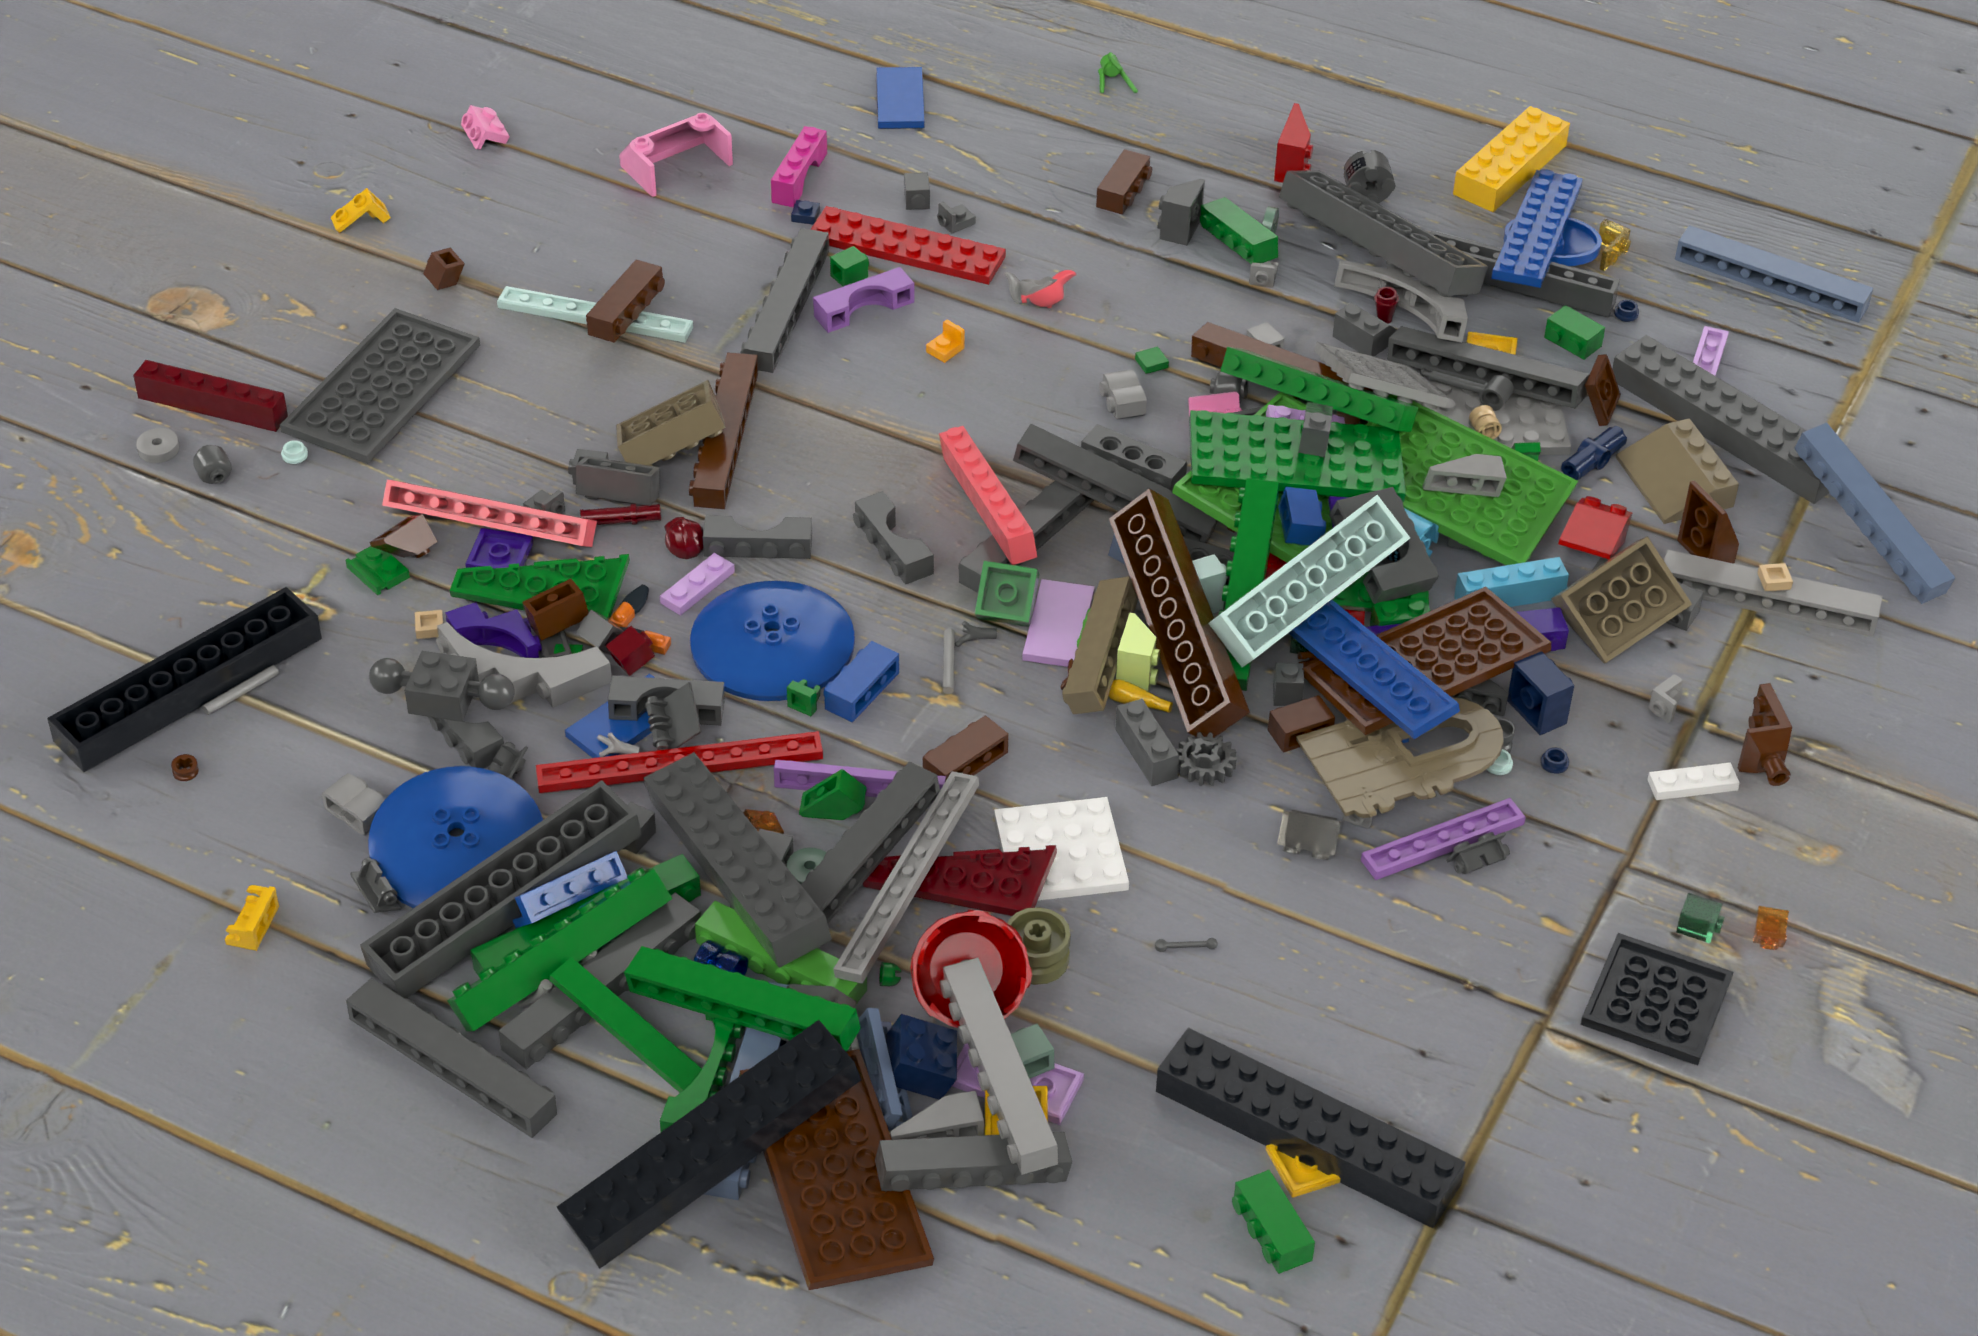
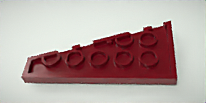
M1047 845L1046 849L1030 850V847H1019L1018 851L1002 852L1000 849L953 852V856H937L914 897L1013 916L1024 909L1035 908L1056 857L1057 847L1056 845ZM901 855L886 856L863 882V887L881 890Z

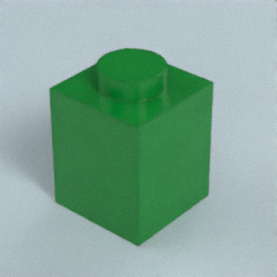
M855 246L830 256V276L843 287L868 278L869 259L866 254L860 252Z

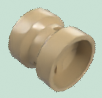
M1481 405L1471 411L1469 420L1475 431L1491 439L1499 436L1502 427L1492 407Z

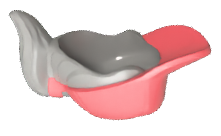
M1064 270L1052 278L1047 276L1041 280L1024 279L1021 281L1010 272H1005L1004 275L1008 279L1011 297L1016 303L1031 302L1039 307L1051 308L1052 305L1063 299V286L1076 273L1072 270Z

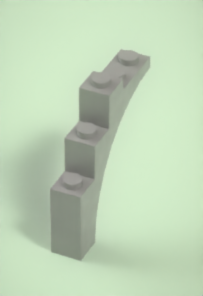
M1340 260L1335 278L1336 287L1375 296L1382 287L1394 288L1399 296L1397 306L1408 310L1425 321L1434 330L1437 338L1462 343L1468 321L1464 299L1439 295L1437 289L1427 287L1421 284L1420 281L1413 280V277L1405 275L1403 273L1404 270L1401 268L1387 266V269Z
M448 622L437 626L439 637L436 638V643L440 652L476 658L479 682L492 674H501L511 680L515 689V695L511 703L538 692L540 697L547 699L554 708L611 683L610 662L597 646L575 654L559 657H514L492 652L473 644L458 634Z

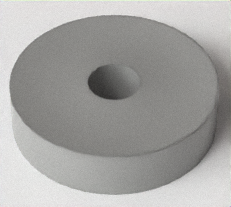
M166 428L147 430L136 441L139 457L149 463L166 462L174 458L180 449L177 434Z

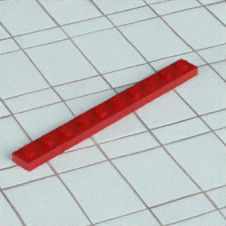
M819 731L540 764L536 765L539 793L589 788L601 780L606 785L644 781V777L694 752L712 773L770 766L775 764V760L796 762L823 759V749Z

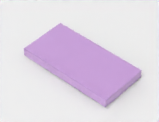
M1041 579L1022 654V661L1068 667L1069 660L1071 658L1075 659V651L1078 649L1077 640L1080 636L1087 610L1091 608L1095 586Z
M967 1043L957 1057V1080L952 1087L966 1092L976 1091L977 1096L985 1098V1091L981 1090L977 1074L980 1073L978 1067L973 1068L969 1060L968 1049L970 1048ZM1054 1063L1055 1069L1032 1077L1030 1081L1032 1086H1047L1048 1121L1060 1125L1084 1080V1073Z

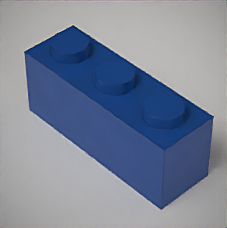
M871 641L864 649H860L849 665H845L840 674L825 686L823 691L825 710L853 723L899 674V653L874 641Z

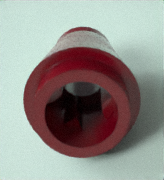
M1382 287L1374 296L1377 317L1389 324L1392 322L1399 296L1394 288Z

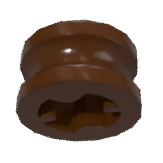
M179 755L171 763L173 776L176 780L189 781L198 775L197 760L192 755Z

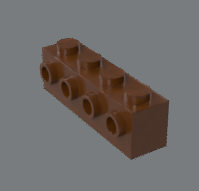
M636 259L587 313L588 335L615 343L626 332L630 324L639 317V314L645 307L650 305L652 299L663 290L665 279L663 278L662 267Z

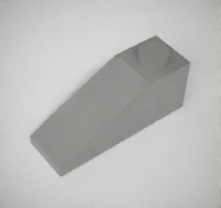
M1474 454L1431 466L1425 478L1423 490L1499 497L1507 478L1501 456Z
M976 1091L958 1092L953 1095L944 1096L890 1131L891 1139L983 1136L984 1118Z

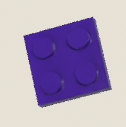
M481 528L465 566L466 568L491 566L493 569L509 567V564L519 563V566H524L533 546V536Z

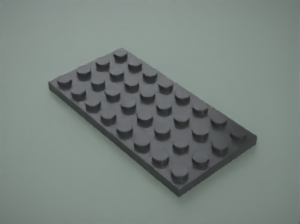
M394 308L280 424L281 432L368 464L480 346V338Z

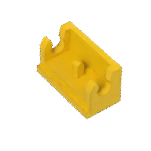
M250 885L247 888L246 892L257 894L260 897L254 895L246 897V903L235 924L228 925L226 928V932L229 933L225 938L226 945L257 951L279 908L276 888L271 886L267 888Z

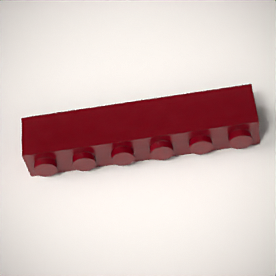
M145 360L133 375L138 399L274 432L278 431L280 424L288 417L283 392L150 360Z

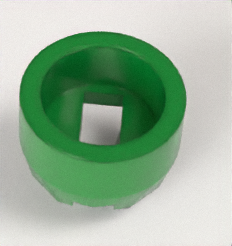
M881 962L879 970L880 986L890 987L900 982L901 977L895 976V973H901L898 965L891 962Z

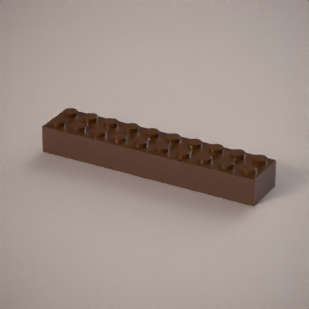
M1149 488L1110 517L1109 521L1148 627L1156 636V649H1160L1159 657L1187 733L1197 737V733L1200 732L1203 737H1207L1210 732L1213 734V738H1215L1249 714L1250 711L1225 645L1208 624L1214 617L1169 499Z

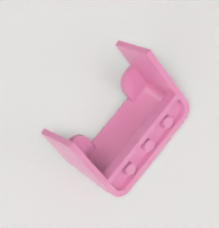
M698 113L695 116L632 140L619 155L620 166L647 193L654 197L656 196V182L653 163L704 143L728 166L733 165L731 133L711 115Z

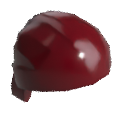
M676 517L664 526L666 531V547L676 557L687 560L697 557L703 551V529L699 523L684 517Z

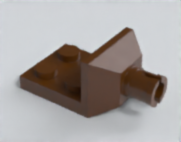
M1771 683L1760 684L1757 696L1753 700L1754 709L1748 721L1750 729H1747L1737 768L1739 772H1765L1770 785L1780 786L1785 784L1790 779L1789 776H1791L1785 765L1792 725Z

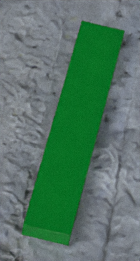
M574 958L568 959L550 975V982L679 1093L684 1091L701 1072V1067Z

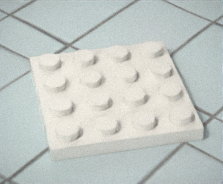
M1107 797L994 809V820L1002 852L1018 851L1019 847H1030V850L1046 849L1047 845H1056L1057 847L1056 857L1038 901L1129 890V880Z

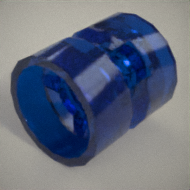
M713 940L705 941L698 949L693 960L705 965L711 964L729 972H738L744 976L749 964L746 956L734 950L727 951L725 946Z

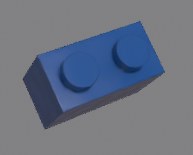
M1285 487L1278 505L1285 543L1310 546L1320 536L1325 534L1326 521L1322 520V502L1318 501L1316 490Z

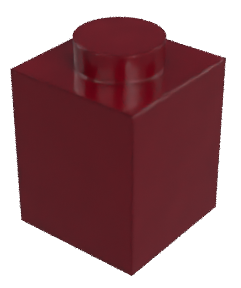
M632 625L606 645L614 661L628 676H631L655 657L650 648L653 644L651 639L644 631L638 633Z

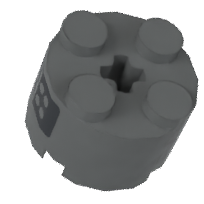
M1371 150V153L1357 152L1344 165L1346 186L1376 203H1380L1388 198L1395 189L1396 185L1389 161L1381 152Z

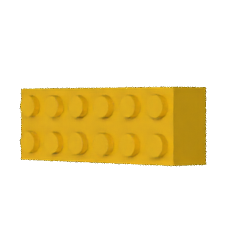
M1529 106L1456 171L1453 195L1490 212H1495L1534 176L1536 170L1542 169L1566 147L1570 123L1538 108Z

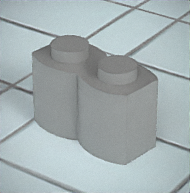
M1133 369L1103 374V381L1099 383L1100 393L1102 397H1106L1107 409L1113 413L1116 419L1146 414V396L1143 388L1139 385L1137 375Z
M348 773L322 792L324 807L333 816L344 820L348 826L362 835L370 831L377 810L387 798L381 791L368 788V785L361 777H355Z

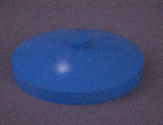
M1569 217L1551 262L1566 266H1577L1593 261L1598 257L1601 250L1602 239L1600 234L1590 225ZM1515 219L1511 220L1505 227L1504 243Z

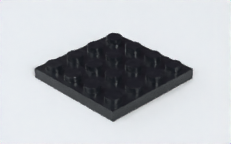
M1618 933L1584 1011L1580 1025L1698 1066L1734 972Z

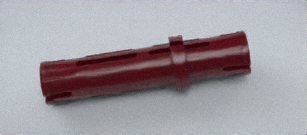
M631 504L628 507L580 510V518L597 521L596 525L631 522L632 525H636L638 522L661 521L660 504L645 506Z

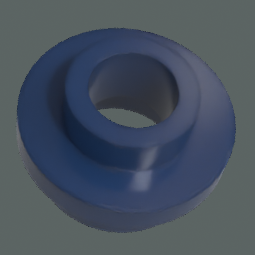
M1622 300L1615 307L1614 314L1623 322L1634 321L1639 317L1638 305L1632 300Z
M1557 747L1549 748L1541 757V766L1550 773H1563L1569 767V758L1563 749Z

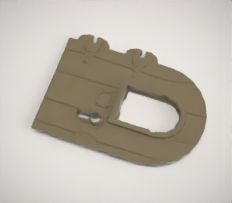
M1455 697L1452 698L1459 703L1460 712L1427 732L1433 731L1436 728L1457 727L1464 729L1469 734L1468 738L1460 743L1415 757L1402 743V740L1411 736L1395 723L1364 735L1351 721L1346 720L1342 723L1296 736L1298 744L1345 817L1356 814L1361 818L1376 816L1375 809H1379L1381 814L1389 812L1394 808L1395 801L1415 796L1421 800L1436 797V790L1440 796L1452 791L1454 783L1478 775L1492 766L1500 756L1504 745L1503 729L1498 719L1489 710L1484 709V707L1477 703Z

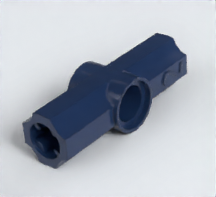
M1618 426L1609 427L1595 439L1586 438L1580 444L1577 452L1562 463L1561 471L1565 475L1579 480L1594 468L1598 470L1603 469L1609 462L1611 455L1626 444L1627 437L1623 429Z

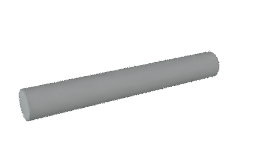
M951 628L944 630L943 693L948 695L954 692L955 631Z
M272 665L202 705V708L209 715L279 675V672Z

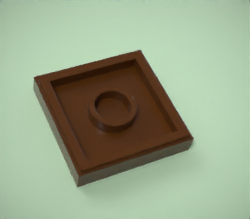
M1607 354L1597 356L1585 387L1599 426H1606L1610 422L1621 393Z

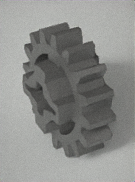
M1199 732L1195 739L1188 735L1187 742L1180 741L1179 748L1176 749L1179 754L1178 769H1180V776L1188 775V782L1190 783L1195 779L1199 780L1200 786L1204 784V781H1208L1211 786H1214V780L1224 783L1225 776L1232 777L1233 770L1236 769V749H1231V742L1223 743V736L1215 739L1210 732L1207 737H1203Z

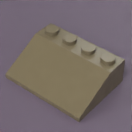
M706 380L617 424V447L625 462L653 466L652 464L659 460L667 461L676 455L675 452L683 448L689 450L697 446L699 441L706 437L714 438L721 434L722 429L725 428V422L710 382Z
M1690 418L1667 423L1616 454L1618 462L1663 524L1682 520L1689 484L1694 480L1723 509L1734 507L1739 483Z
M1648 536L1637 540L1551 598L1555 606L1561 608L1565 621L1604 664L1692 605Z

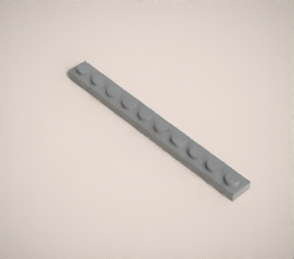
M953 771L950 773L833 969L835 978L863 984L979 786L978 776Z

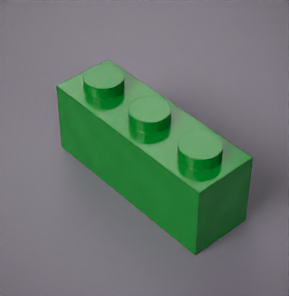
M1267 1170L1235 1182V1191L1232 1197L1234 1210L1238 1215L1242 1214L1247 1222L1250 1236L1253 1239H1257L1260 1243L1266 1262L1268 1264L1272 1263L1277 1273L1280 1274L1313 1261L1315 1241L1271 1171Z

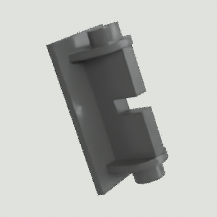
M511 742L501 744L493 759L494 762L490 764L487 770L502 774L515 782L512 776L514 773L517 774L525 764L526 760L523 756L528 747L525 746L521 751H518Z
M1490 832L1478 838L1476 843L1470 844L1469 841L1460 843L1453 848L1454 852L1446 861L1448 863L1455 860L1454 868L1456 872L1467 874L1484 866L1480 859L1481 856L1487 866L1505 860L1506 856L1510 854L1509 847L1501 842L1506 833L1494 835L1493 832Z
M370 857L365 858L361 863L360 871L351 872L350 875L373 912L401 910V906L397 902V892L391 887L386 877H381L382 871L378 866L377 860Z

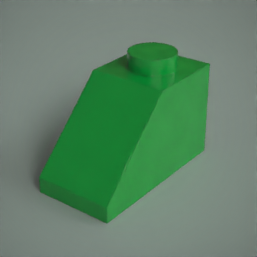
M841 769L803 792L799 815L807 818L845 820L863 809L867 787Z

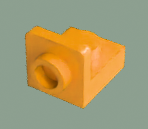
M948 319L943 322V333L926 344V352L944 363L965 348V330Z

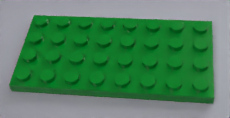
M1206 410L1190 411L1192 484L1245 488L1246 478L1279 482V491H1284L1285 487L1316 490L1319 495L1353 497L1393 487L1397 495L1402 499V502L1405 500L1406 490L1399 431L1387 427L1331 422L1325 457L1298 453L1304 420L1217 413Z

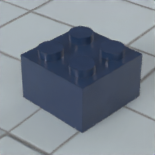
M1541 651L1514 662L1507 701L1539 735H1543L1567 724L1575 685L1556 666L1554 661Z
M901 1014L886 1034V1044L896 1087L940 1100L957 1080V1030Z

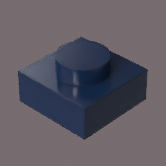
M796 200L791 213V222L814 225L820 212V203Z

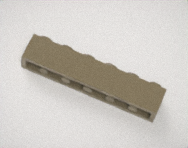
M1129 576L1099 581L1097 591L1094 593L1093 603L1087 614L1084 630H1082L1081 640L1078 649L1075 651V659L1072 668L1069 670V677L1062 692L1063 700L1068 704L1073 715L1104 711L1117 670V654L1129 613L1135 612L1138 602L1136 591Z

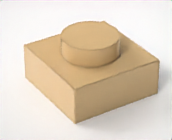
M1786 563L1759 565L1757 573L1764 591L1791 590L1793 580Z
M442 610L415 612L417 639L439 637L437 626L444 623Z

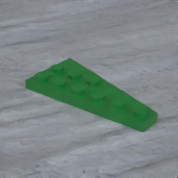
M621 554L619 558L605 559V556L594 557V560L578 561L576 558L534 562V565L519 566V563L509 564V567L495 569L491 566L459 568L449 591L451 597L525 611L523 601L572 579L583 592L588 612L593 610L609 619L630 557L629 554Z

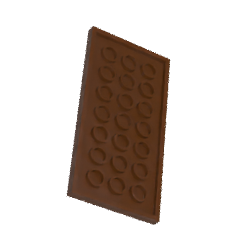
M1486 586L1376 635L1450 697L1514 668V662L1541 651L1544 654L1551 651V641ZM1321 660L1302 668L1304 678L1364 735L1394 723Z
M860 1049L847 1051V1054L855 1062L862 1080L763 1151L808 1290L932 1266L934 1256L910 1190L899 1192L894 1190L881 1191L875 1158L880 1140L892 1139ZM749 1069L740 1070L739 1076Z

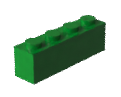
M1223 197L1201 205V226L1250 264H1261L1278 258V236L1229 199Z

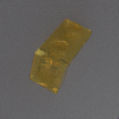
M1606 218L1601 222L1599 229L1602 244L1607 246L1602 252L1599 268L1602 271H1605L1610 265H1614L1618 257L1628 251L1631 240H1629L1631 229Z

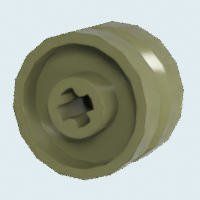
M1027 908L1015 913L1008 920L1007 924L1016 929L1026 947L1029 965L1032 970L1031 984H1048L1059 979L1066 972L1069 964L1071 937L1069 924L1063 916L1046 908Z

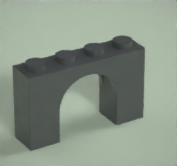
M1393 487L1337 500L1329 514L1334 526L1378 495L1410 537L1408 541L1398 548L1400 552L1399 561L1373 567L1365 577L1363 584L1374 604L1429 591L1439 577L1437 568L1431 562L1426 552L1425 544L1420 540L1415 531L1413 521L1408 517L1403 507L1402 499L1397 495Z

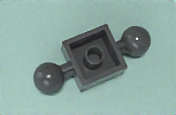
M421 651L412 672L405 671L401 663L392 658L378 660L373 664L369 672V680L372 687L380 693L392 694L400 690L402 686H405L404 691L408 714L463 722L473 696L479 697L481 703L487 708L501 710L510 705L515 695L513 683L504 675L492 674L479 682L476 658Z

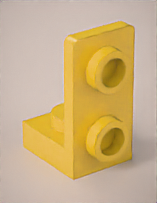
M366 188L361 193L355 195L345 206L338 209L331 216V220L336 231L340 233L366 212L373 219L377 217L383 224L391 217L385 204Z

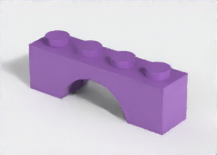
M901 267L823 293L813 297L814 317L827 333L849 326L850 315L862 306L882 305L894 310L914 303V282Z

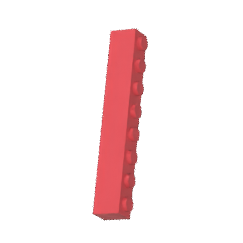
M964 426L953 427L939 433L945 462L1010 563L1016 565L1037 558L1033 530Z
M388 479L382 506L586 547H592L597 524L595 520Z

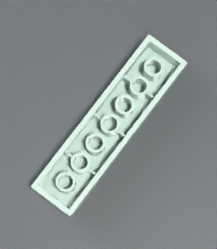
M1376 495L1208 624L1239 665L1244 667L1408 541L1410 537L1380 497Z

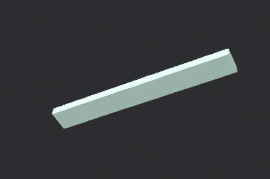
M508 286L504 288L497 300V306L501 309L587 324L586 315L596 304L595 302ZM642 311L639 317L630 324L626 332L686 343L693 329V321Z

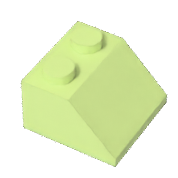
M1129 613L1118 648L1116 679L1127 681L1149 692L1151 685H1156L1159 669H1155L1154 666L1158 665L1160 649H1156V636L1135 613Z

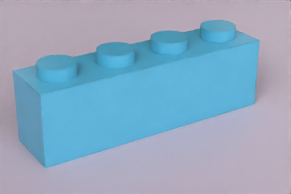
M1560 557L1458 573L1454 598L1455 600L1486 586L1509 607L1551 601L1552 597L1567 588L1569 574Z

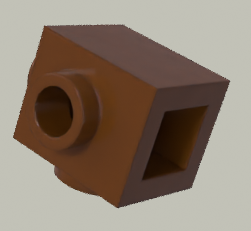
M451 247L431 252L423 274L437 290L457 285L465 263Z

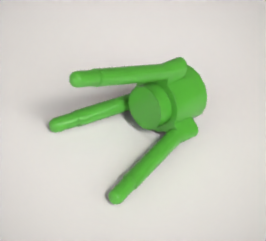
M1109 52L1103 56L1100 61L1101 68L1098 70L1100 75V93H1104L1105 75L1115 77L1118 74L1122 76L1130 89L1137 93V88L1124 72L1116 55Z

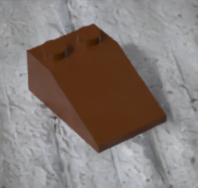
M1695 480L1691 481L1677 541L1691 555L1735 563L1739 542L1727 512Z

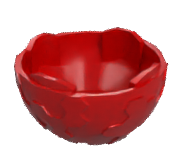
M968 910L945 918L942 917L929 926L918 940L910 966L913 990L925 1012L930 1017L933 1016L949 1026L956 1028L960 1026L958 1020L953 1021L949 1009L950 999L943 997L940 988V981L944 980L943 967L979 958L1004 1019L1019 1007L1032 979V970L1029 965L1027 950L1015 928L1002 919L979 910Z

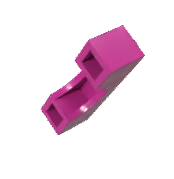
M804 126L771 179L772 203L794 208L796 200H799L803 193L804 180L809 166L819 167L827 155L826 130Z

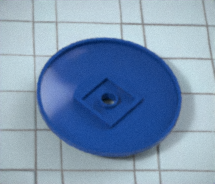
M789 581L754 582L726 591L703 608L694 621L690 635L692 658L698 670L708 681L724 682L725 692L758 701L787 700V686L792 680L800 682L804 679L807 680L808 687L813 689L816 685H819L820 689H822L840 674L845 665L849 664L855 645L852 621L846 610L834 598L816 588ZM769 629H777V630H778V631H769V632H767V630H769Z
M471 766L434 769L404 782L384 800L377 810L370 827L368 839L370 858L377 860L379 863L378 866L382 871L381 877H386L391 887L396 890L397 899L407 906L415 908L543 821V817L529 793L512 779L502 774ZM456 828L464 831L462 835L457 837L449 834L451 830Z

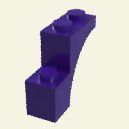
M475 602L445 612L446 622L458 634L475 645L497 646L510 650L520 657L539 658L538 652L542 651L540 640L537 635L533 636L531 634L529 621L527 618L523 619L517 609L489 618L486 611L482 612Z

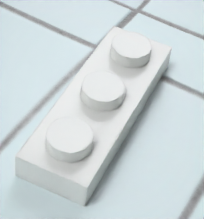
M1731 762L1649 772L1647 779L1656 800L1738 791L1740 784Z

